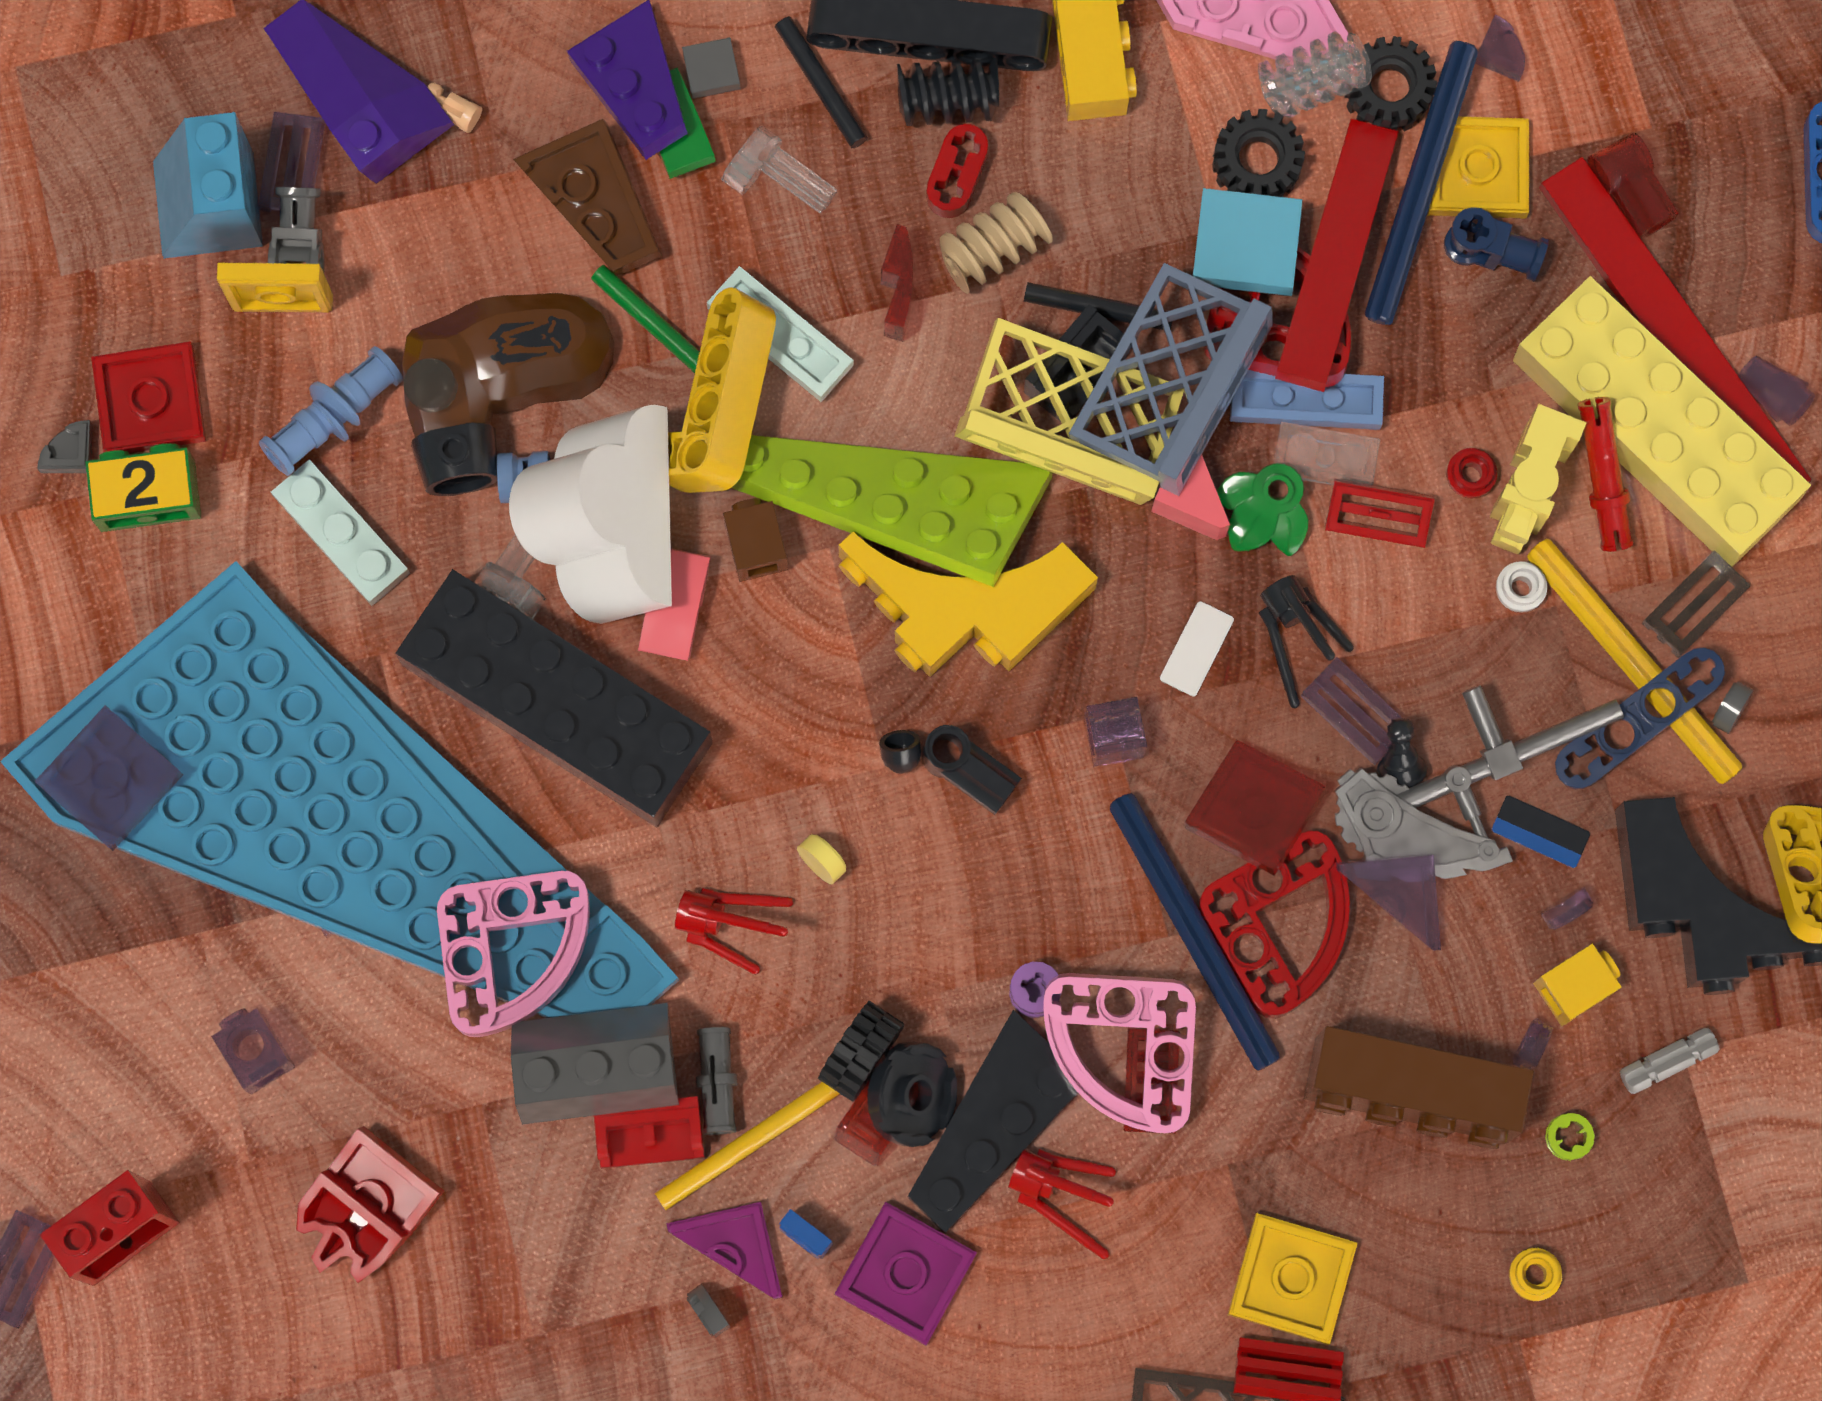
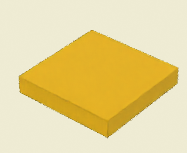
M1458 116L1427 216H1457L1462 210L1475 207L1489 212L1493 218L1526 219L1529 214V119Z
M217 263V281L232 310L235 312L329 313V311H332L333 293L320 264Z
M1256 1213L1227 1315L1330 1345L1357 1242Z

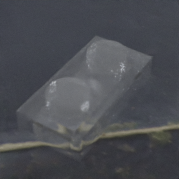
M1281 422L1273 463H1285L1294 467L1301 475L1302 480L1333 485L1334 478L1373 485L1380 439Z

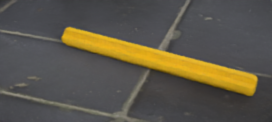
M1550 539L1539 542L1530 550L1527 555L1528 560L1543 572L1549 585L1638 689L1662 672L1655 661ZM1655 689L1646 696V699L1663 718L1674 711L1675 699L1668 690ZM1694 707L1670 725L1718 783L1724 784L1742 769V763Z

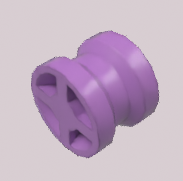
M1030 962L1022 965L1015 971L1011 979L1009 997L1012 1006L1020 1014L1028 1018L1043 1017L1046 986L1051 979L1059 974L1051 966L1043 962ZM1061 993L1053 994L1052 1000L1059 1002Z

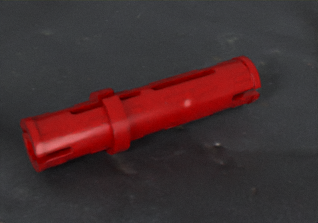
M1595 397L1598 414L1596 419L1590 398L1578 403L1581 420L1587 422L1583 432L1593 493L1589 495L1591 508L1596 509L1601 550L1615 552L1617 551L1614 538L1615 530L1621 550L1628 549L1634 544L1626 504L1630 502V495L1628 489L1623 488L1610 407L1611 399L1609 397Z

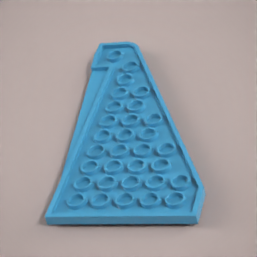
M237 561L0 761L57 826L444 978L437 904L441 895L448 888L463 884L567 871L274 604ZM568 883L559 884L558 893L545 896L541 893L542 885L532 886L537 899L536 914L546 912L542 902L556 900L562 909H567L571 907V899L579 897V891H571ZM587 889L590 903V918L582 955L563 989L537 1014L551 1018L652 1005L679 981V978L638 933ZM507 890L499 899V910L508 917L519 916L526 910L528 898L521 890ZM464 897L457 898L456 907L448 909L447 915H454L460 927V935L449 934L450 942L463 936L480 938V929L473 933H470L468 930L467 914L474 912L476 905H468ZM566 921L489 932L497 999L505 1002L515 999L542 976L558 951ZM465 947L456 953L453 966L456 972L461 975H472L480 969L483 958L479 950L473 947ZM486 980L482 983L467 987L472 989H486Z

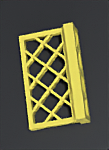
M1001 318L996 319L965 414L960 417L954 436L1139 505L1155 497L1159 481L1069 437V432L1077 417L1070 419L1058 393L1080 383L1087 398H1089L1094 389L1089 378L1103 372L1110 359ZM1003 335L1022 341L1030 360L1008 370L998 351ZM1035 346L1047 350V352L1039 355ZM1055 354L1068 358L1077 376L1057 387H1054L1042 362ZM995 364V367L999 375L990 378L993 366ZM1082 364L1090 366L1095 369L1089 372H1085ZM1033 365L1046 392L1023 402L1011 375ZM1133 368L1117 373L1115 377L1123 392L1121 396L1145 389L1140 371ZM1147 374L1151 387L1169 382ZM1002 380L1015 407L1003 413H997L981 407L986 387ZM1128 381L1141 386L1132 390ZM1183 388L1165 394L1169 397L1164 413L1161 416L1162 419L1177 415L1184 393ZM1049 397L1062 424L1046 431L1035 426L1027 407ZM1139 402L1129 405L1139 426L1156 421L1155 419L1150 422L1147 421ZM1018 412L1022 421L1009 416ZM1106 413L1096 415L1106 437L1116 434ZM1173 427L1165 429L1168 439ZM1065 429L1069 439L1056 433ZM1159 431L1156 437L1154 433L1144 436L1151 449L1148 461L1154 464L1164 448Z

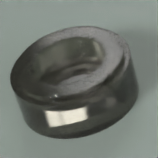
M427 358L417 361L408 369L404 378V391L408 399L418 409L425 412H438L447 408L456 397L458 390L456 376L444 362L438 359Z

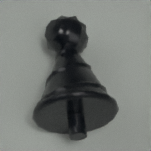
M1402 717L1393 719L1387 726V736L1392 744L1378 763L1376 771L1378 777L1381 778L1385 774L1397 778L1396 782L1398 785L1405 784L1408 788L1421 783L1426 777L1428 769L1425 761L1410 744V740L1414 737L1415 727L1409 719Z

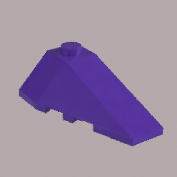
M298 1L263 28L357 169L375 184L455 125L427 85L307 1Z

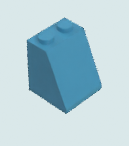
M236 113L184 118L153 161L163 258L263 247L254 153Z

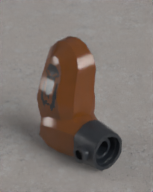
M568 294L503 295L482 298L409 332L406 336L402 361L405 406L415 436L411 442V447L425 491L428 494L435 496L461 495L482 490L497 482L496 431L490 425L493 414L514 412L539 403L578 400L601 387L613 364L614 340L601 312L581 297Z

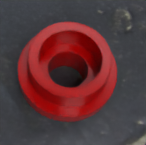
M1466 448L1457 452L1450 459L1446 469V478L1451 489L1458 495L1471 499L1479 498L1486 495L1493 488L1497 480V466L1493 458L1485 451L1477 448ZM1467 467H1473L1479 472L1480 479L1476 482H1469L1463 477L1462 470Z

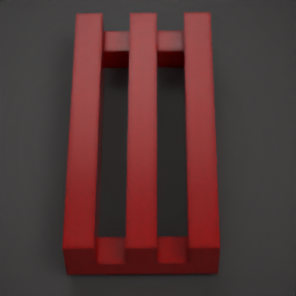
M1334 478L1325 530L1425 548L1435 498L1431 495ZM1344 493L1422 507L1421 514L1345 501L1342 500V495ZM1339 511L1414 524L1418 525L1417 533L1338 520Z
M1240 1337L1237 1345L1233 1393L1290 1401H1340L1344 1352ZM1246 1372L1274 1375L1278 1379L1290 1381L1302 1379L1329 1383V1387L1246 1376Z

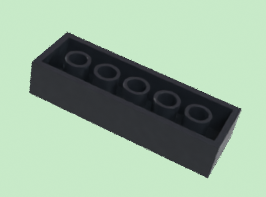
M453 569L395 653L402 667L656 828L713 744L709 730Z

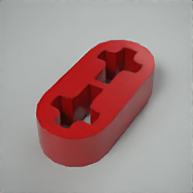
M961 124L949 130L929 177L926 190L927 203L932 212L940 217L954 218L966 211L983 171L988 154V140L985 133L975 125ZM966 139L974 141V150L978 154L970 152L963 166L956 164L958 148L954 144L963 145ZM951 176L957 177L956 194L961 196V198L952 197L949 203L942 202L941 192L936 189L945 190Z

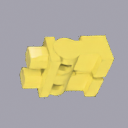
M1538 404L1523 430L1510 463L1511 466L1517 469L1496 500L1489 516L1499 520L1491 540L1492 545L1519 554L1523 545L1528 542L1531 533L1534 535L1538 534L1549 518L1555 504L1550 499L1556 491L1559 482L1558 471L1555 468L1557 461L1563 463L1567 461L1580 441L1587 422Z

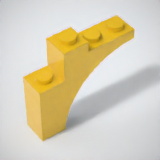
M854 532L838 545L839 558L842 560L838 566L844 575L857 587L865 583L878 596L874 600L875 605L890 621L895 623L899 618L903 621L895 630V643L898 647L894 651L897 656L913 672L921 668L929 677L973 636L978 640L974 647L988 663L996 666L1000 662L1010 671L1096 589L1098 577L1063 542L1041 558L1022 567L1001 573L994 587L968 577L940 576L904 566L869 546Z

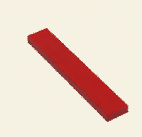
M1350 119L1275 377L1277 380L1321 392L1325 391L1399 131Z

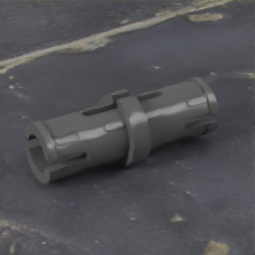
M710 1027L697 1030L701 1075L696 1077V1086L702 1089L703 1134L722 1135L737 1132L734 1116L733 1087L737 1086L738 1082L737 1074L732 1073L729 1036L731 1031L729 1027Z

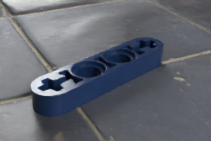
M1695 648L1676 660L1619 704L1624 718L1620 720L1629 723L1634 730V740L1631 745L1625 749L1617 750L1611 748L1604 739L1606 726L1576 738L1566 745L1557 756L1555 767L1559 780L1565 786L1575 790L1585 789L1595 784L1720 686L1725 674L1724 663L1720 656L1707 648ZM1696 658L1701 664L1710 660L1715 666L1710 672L1713 681L1708 685L1702 680L1694 682L1686 689L1694 695V698L1685 702L1679 688L1667 680V677L1676 673L1679 682H1681L1692 671L1689 664L1691 660ZM1655 689L1668 690L1675 699L1674 711L1664 718L1652 716L1645 708L1646 696ZM1591 736H1595L1600 749L1606 755L1613 758V760L1604 766L1600 757H1597L1587 767L1591 774L1588 778L1583 780L1579 775L1569 778L1564 772L1569 767L1566 757L1571 753H1574L1579 758L1585 756L1593 749L1585 741Z

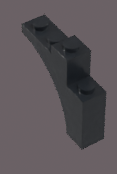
M1675 797L1623 801L1615 809L1629 931L1644 930L1645 938H1660L1675 935V927H1680L1687 988L1703 987L1704 995L1735 992L1734 984H1739L1749 977L1747 962H1752V970L1784 967V959L1803 958L1804 966L1822 965V943H1808L1797 938L1791 932L1786 920L1770 915L1747 903L1714 876L1690 843L1676 808Z

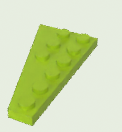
M751 435L744 470L738 482L731 488L767 502L773 501V504L846 532H854L856 535L994 587L1047 489L1053 473L1023 462Z

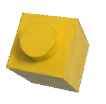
M1593 944L1545 973L1533 983L1561 1026L1572 1021L1621 988L1617 981V978L1620 977V971L1616 963L1606 951L1598 952Z

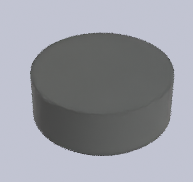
M1739 681L1737 683L1734 682L1712 720L1713 726L1730 734L1748 704L1754 689Z

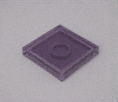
M105 705L34 782L108 848L114 851L177 783L183 774Z

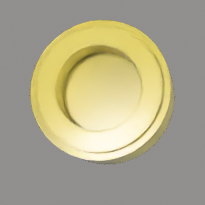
M811 834L797 847V851L803 861L825 882L834 884L846 872V864L842 857L820 836Z

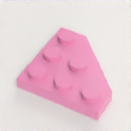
M1157 0L1173 30L1306 69L1349 48L1352 41L1329 0Z

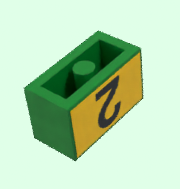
M168 443L152 446L149 449L150 453L130 455L128 451L114 450L101 453L99 460L85 461L91 519L100 532L202 519L196 464L187 448H180L178 444Z

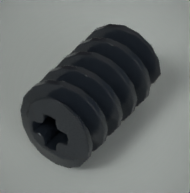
M992 58L987 73H985L979 59H972L968 74H965L959 60H952L948 75H945L939 61L932 62L928 76H925L918 62L912 64L909 77H905L900 64H897L899 111L907 126L913 125L917 111H921L926 125L933 124L937 110H941L946 124H952L956 109H961L966 123L972 122L976 108H981L986 122L992 121L995 108L999 107L997 58Z

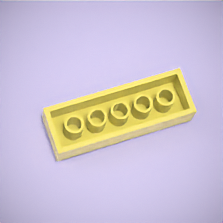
M1591 276L1518 346L1513 362L1571 417L1581 420L1578 403L1590 398L1596 419L1598 414L1595 397H1609L1611 399L1610 407L1619 463L1730 569L1802 499L1811 487L1809 482Z

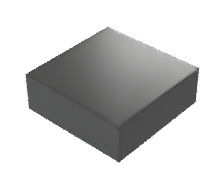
M731 38L682 47L692 99L741 89Z

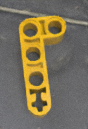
M729 287L723 289L711 303L682 432H668L669 486L681 492L695 493L728 490L738 482L744 470L776 326V315L770 306L737 288Z

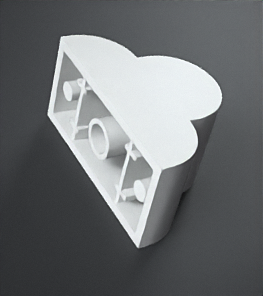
M648 405L572 428L564 434L558 443L554 459L524 469L517 476L511 488L509 513L517 539L532 557L543 563L556 565L558 584L566 602L579 616L588 621L603 624L672 606L667 407Z

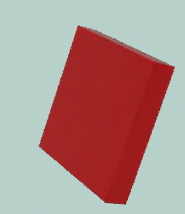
M191 341L91 357L103 453L114 450L137 453L149 451L152 446L171 443L182 446L206 442L195 352Z

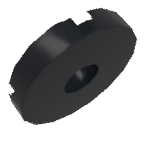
M915 1041L898 1043L885 1052L874 1067L868 1085V1111L874 1128L885 1140L906 1147L924 1146L935 1140V1138L931 1137L939 1129L945 1130L949 1124L957 1103V1078L954 1069L948 1067L946 1060L943 1058L947 1056L941 1049L927 1043ZM916 1082L918 1086V1098L915 1104L911 1107L909 1103V1091L911 1086Z

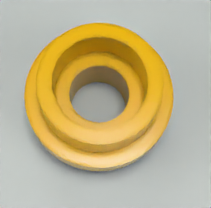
M1530 1248L1520 1252L1511 1262L1509 1280L1514 1291L1522 1298L1530 1301H1542L1554 1295L1559 1289L1562 1281V1269L1556 1257L1547 1250ZM1530 1265H1536L1543 1271L1544 1278L1539 1285L1531 1284L1526 1278V1270Z

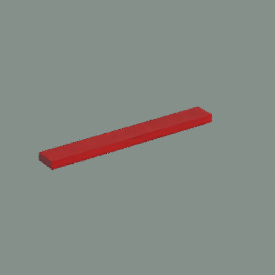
M1579 158L1541 182L1539 189L1621 305L1810 483L1812 479L1584 158Z

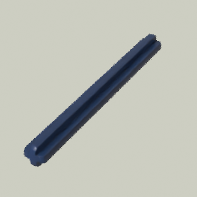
M1456 40L1449 46L1365 310V316L1374 323L1390 325L1394 320L1478 55L1477 49L1470 43Z
M1128 793L1115 799L1110 804V812L1250 1062L1256 1070H1262L1274 1064L1280 1058L1279 1051L1134 794Z

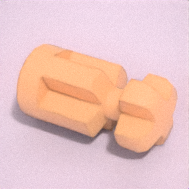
M436 83L429 84L428 89L438 100L453 123L459 129L470 133L481 116L482 107L469 102L453 92L446 98L442 96L444 89Z

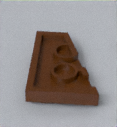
M604 119L513 159L616 276L662 256L611 131Z

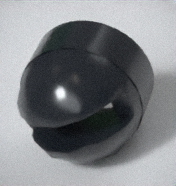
M896 730L885 734L879 741L881 758L885 766L889 767L891 771L904 774L911 772L919 764L921 744L917 733L909 730Z

